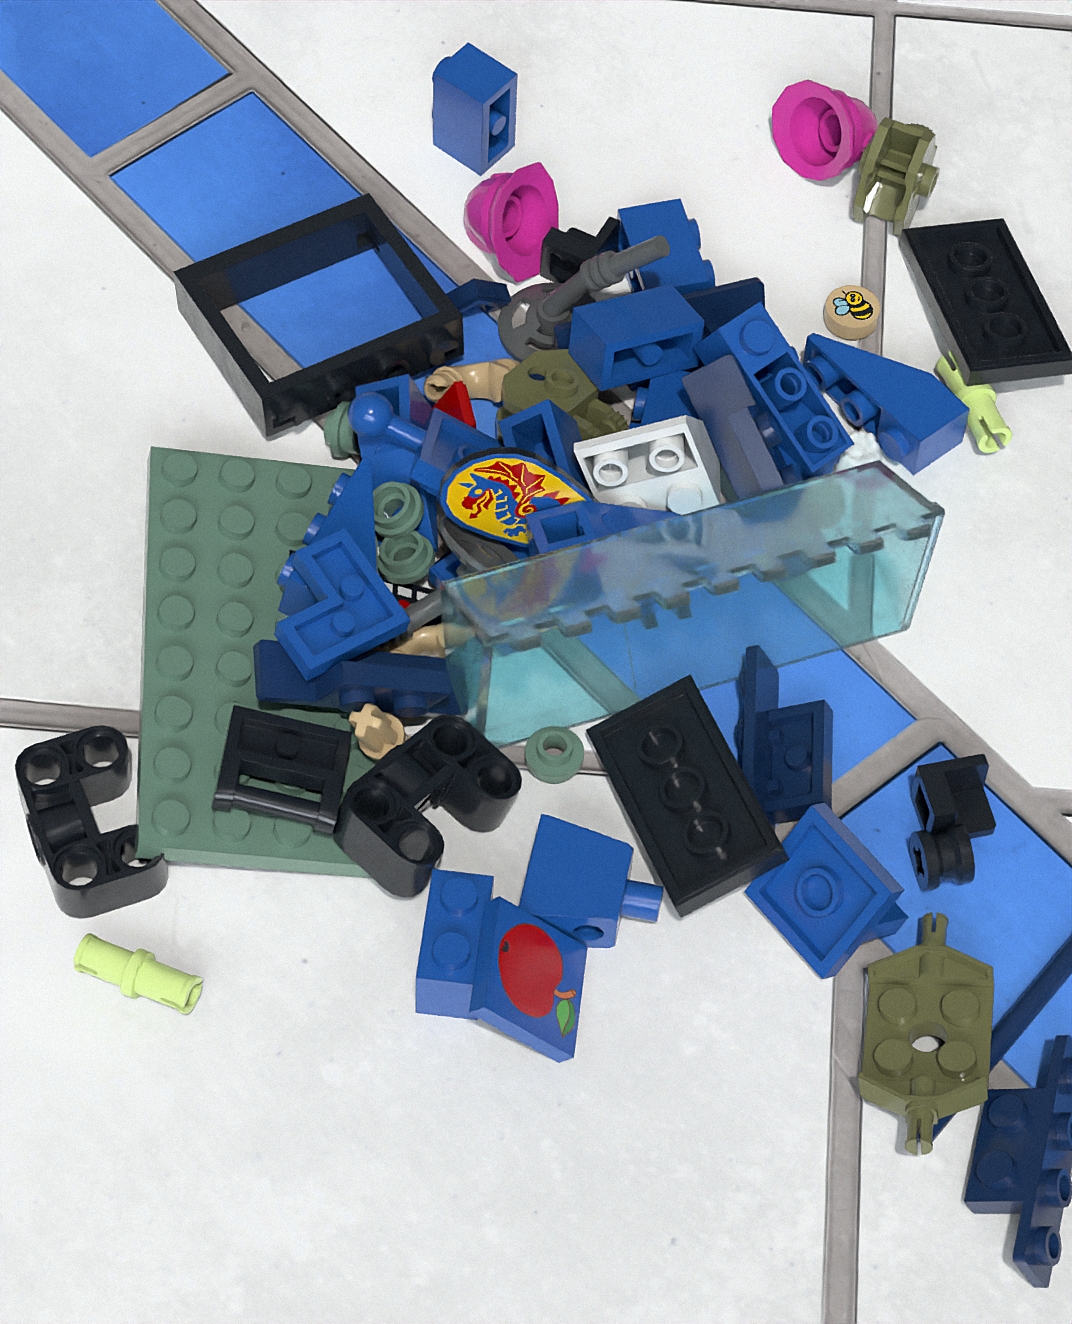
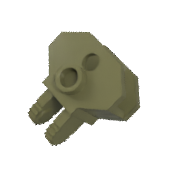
M884 117L878 125L872 143L867 144L858 166V174L861 175L853 203L854 220L863 223L870 214L893 222V233L901 236L902 229L910 227L921 197L930 198L939 176L940 168L932 165L937 150V145H935L936 134L932 132L933 130L918 123L904 124Z
M569 349L535 351L503 376V406L497 410L495 418L497 440L503 444L504 441L498 421L547 399H550L577 421L582 441L628 430L629 426L627 425V420L623 417L624 415L619 414V411L615 412L612 407L597 399L599 389L590 382V378L568 354ZM540 374L545 377V380H534L529 375Z

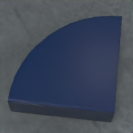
M475 278L446 293L460 313L480 305H485L486 312L489 313L511 302L507 284Z

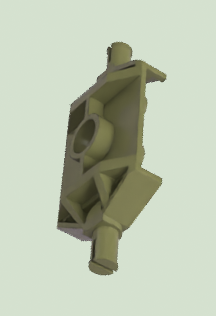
M938 912L936 913L935 932L933 913H927L922 917L920 945H915L868 964L869 994L862 1072L858 1073L860 1096L873 1104L905 1117L907 1123L905 1149L915 1155L918 1153L919 1133H921V1153L926 1155L933 1150V1124H938V1119L984 1103L988 1100L995 987L993 967L946 946L949 920L947 916ZM930 1035L939 1037L945 1042L941 1048L931 1052L920 1051L912 1046L917 1039Z

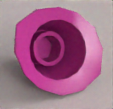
M809 79L787 86L772 106L773 139L783 161L802 177L817 181L839 176L842 171L853 166L855 162L860 161L867 144L872 143L878 128L875 114L862 100L847 96L844 91L832 89Z
M541 162L519 168L514 173H494L490 178L483 180L470 191L464 204L463 220L466 234L480 250L496 256L501 268L515 282L539 275L542 240L551 227L559 229V204L554 182Z

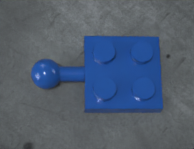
M369 391L357 395L351 401L348 408L349 424L357 434L367 438H374L384 434L416 451L409 477L418 481L423 489L435 496H439L441 479L453 464L474 452L492 447H505L502 442L435 407L422 429L395 415L390 401L384 395L377 392Z

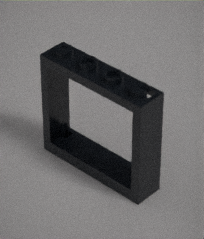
M370 193L173 271L179 312L266 438L293 426L297 427L307 420L336 409L342 401L351 402L356 397V386L406 374L412 377L464 355L463 316ZM373 249L424 318L269 382L220 310Z

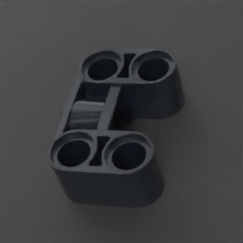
M452 714L439 715L403 744L396 745L389 750L373 768L350 785L338 809L332 833L333 839L340 849L385 890L396 896L413 897L421 893L427 886L432 875V869L436 868L445 845L442 834L436 826L420 812L430 803L435 807L440 803L468 828L479 832L493 831L503 823L521 789L522 777L520 770L468 721Z
M92 726L33 744L25 748L18 755L15 763V772L27 828L39 864L44 867L55 901L63 913L78 919L91 918L148 900L158 895L166 887L169 876L164 853H161L160 856H155L154 859L135 857L137 824L99 834L90 807L122 796L130 786L132 779L128 746L122 732L110 726ZM100 761L113 762L112 764L103 767L92 766L93 764ZM50 778L55 780L44 785L34 784L41 779ZM137 859L151 861L147 865L140 867L128 865ZM80 877L92 879V881L85 885L69 884L70 881Z

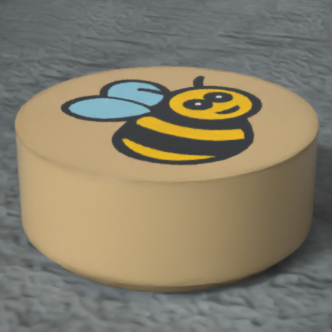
M856 285L839 287L833 290L827 297L824 322L827 328L840 338L848 340L865 338L872 334L877 327L880 303L877 297L864 287Z

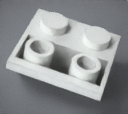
M684 415L574 443V453L593 496L600 503L675 512L681 515H695L721 508L720 462L705 425L699 419Z

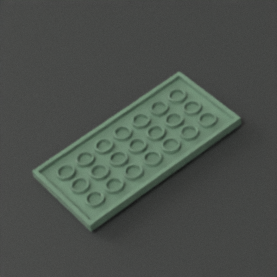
M150 447L147 459L136 801L137 828L135 836L136 858L154 859L155 856H160L161 853H164L165 860L372 878L339 848L332 835L313 832V825L231 807L230 812L211 808L233 705L352 732L339 807L350 785L373 768L379 761L368 757L360 748L358 738L354 735L355 728L348 722L351 712H344L339 708L260 701L256 697L253 646L262 639L278 641L274 635L277 622L289 617L278 611L285 588L277 584L279 575L289 558V550L297 551L307 546L302 542L313 518L318 512L325 516L328 515L333 506L327 502L338 478L343 472L352 476L355 469ZM375 531L376 561H377V559H378V540H377V532ZM239 773L237 783L319 802L321 791L244 773Z

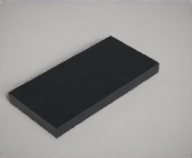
M1004 218L902 229L899 244L967 386L1072 374V351Z
M691 674L586 729L659 878L681 918L790 860Z

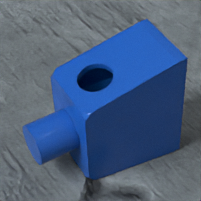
M541 814L519 908L587 948H611L616 944L622 916L652 922L658 921L664 886L630 880L634 848L630 844L559 818Z

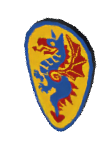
M492 447L467 455L450 467L441 479L439 501L446 516L460 527L492 539L529 548L526 514L581 500L600 503L584 486L563 469L537 453L517 447Z

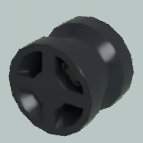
M961 823L948 825L943 833L931 834L926 829L911 833L910 854L913 871L923 891L937 889L942 882L953 880L958 885L973 882L975 876L974 854L964 825Z

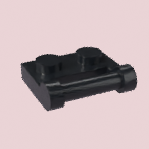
M233 705L211 808L230 812L231 807L301 822L313 825V832L331 836L337 819L352 732ZM244 773L321 791L319 802L237 783L238 774Z

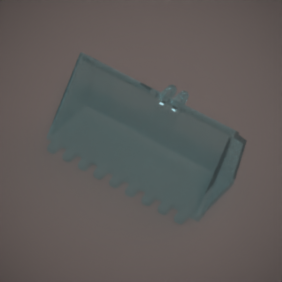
M877 460L440 582L446 668L450 673V681L462 717L498 749L526 742L534 732L544 727L559 726L571 729L609 718L691 674L699 691L739 680L740 671L746 667V647L759 645L777 669L905 632L910 628L943 523L945 509L937 502L929 501L884 463Z

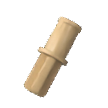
M366 703L361 712L352 711L349 716L348 722L355 728L354 735L358 738L360 748L368 757L374 760H380L393 747L403 744L410 738L406 735L405 728L397 717L389 713H383L373 704Z

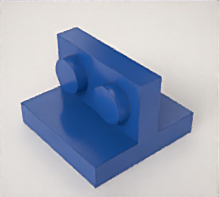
M825 803L811 805L782 842V846L790 860L755 878L744 891L822 979L836 976L863 942L896 934L909 918L895 903L905 889Z

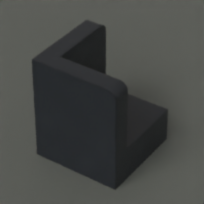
M610 216L596 236L574 227L569 228L567 232L551 227L542 240L540 276L554 283H564L580 270V266L584 261L592 259L599 254L601 255L606 251L618 253L620 220Z
M985 754L917 766L910 798L921 830L926 829L931 834L943 833L948 825L961 823L968 832L970 839L994 833L996 822L984 791V784L989 769V763Z

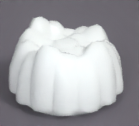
M853 431L849 436L854 445L840 454L839 463L834 465L833 470L837 476L842 477L845 481L852 480L855 483H859L862 480L868 481L871 477L878 474L879 468L882 467V452L873 433Z

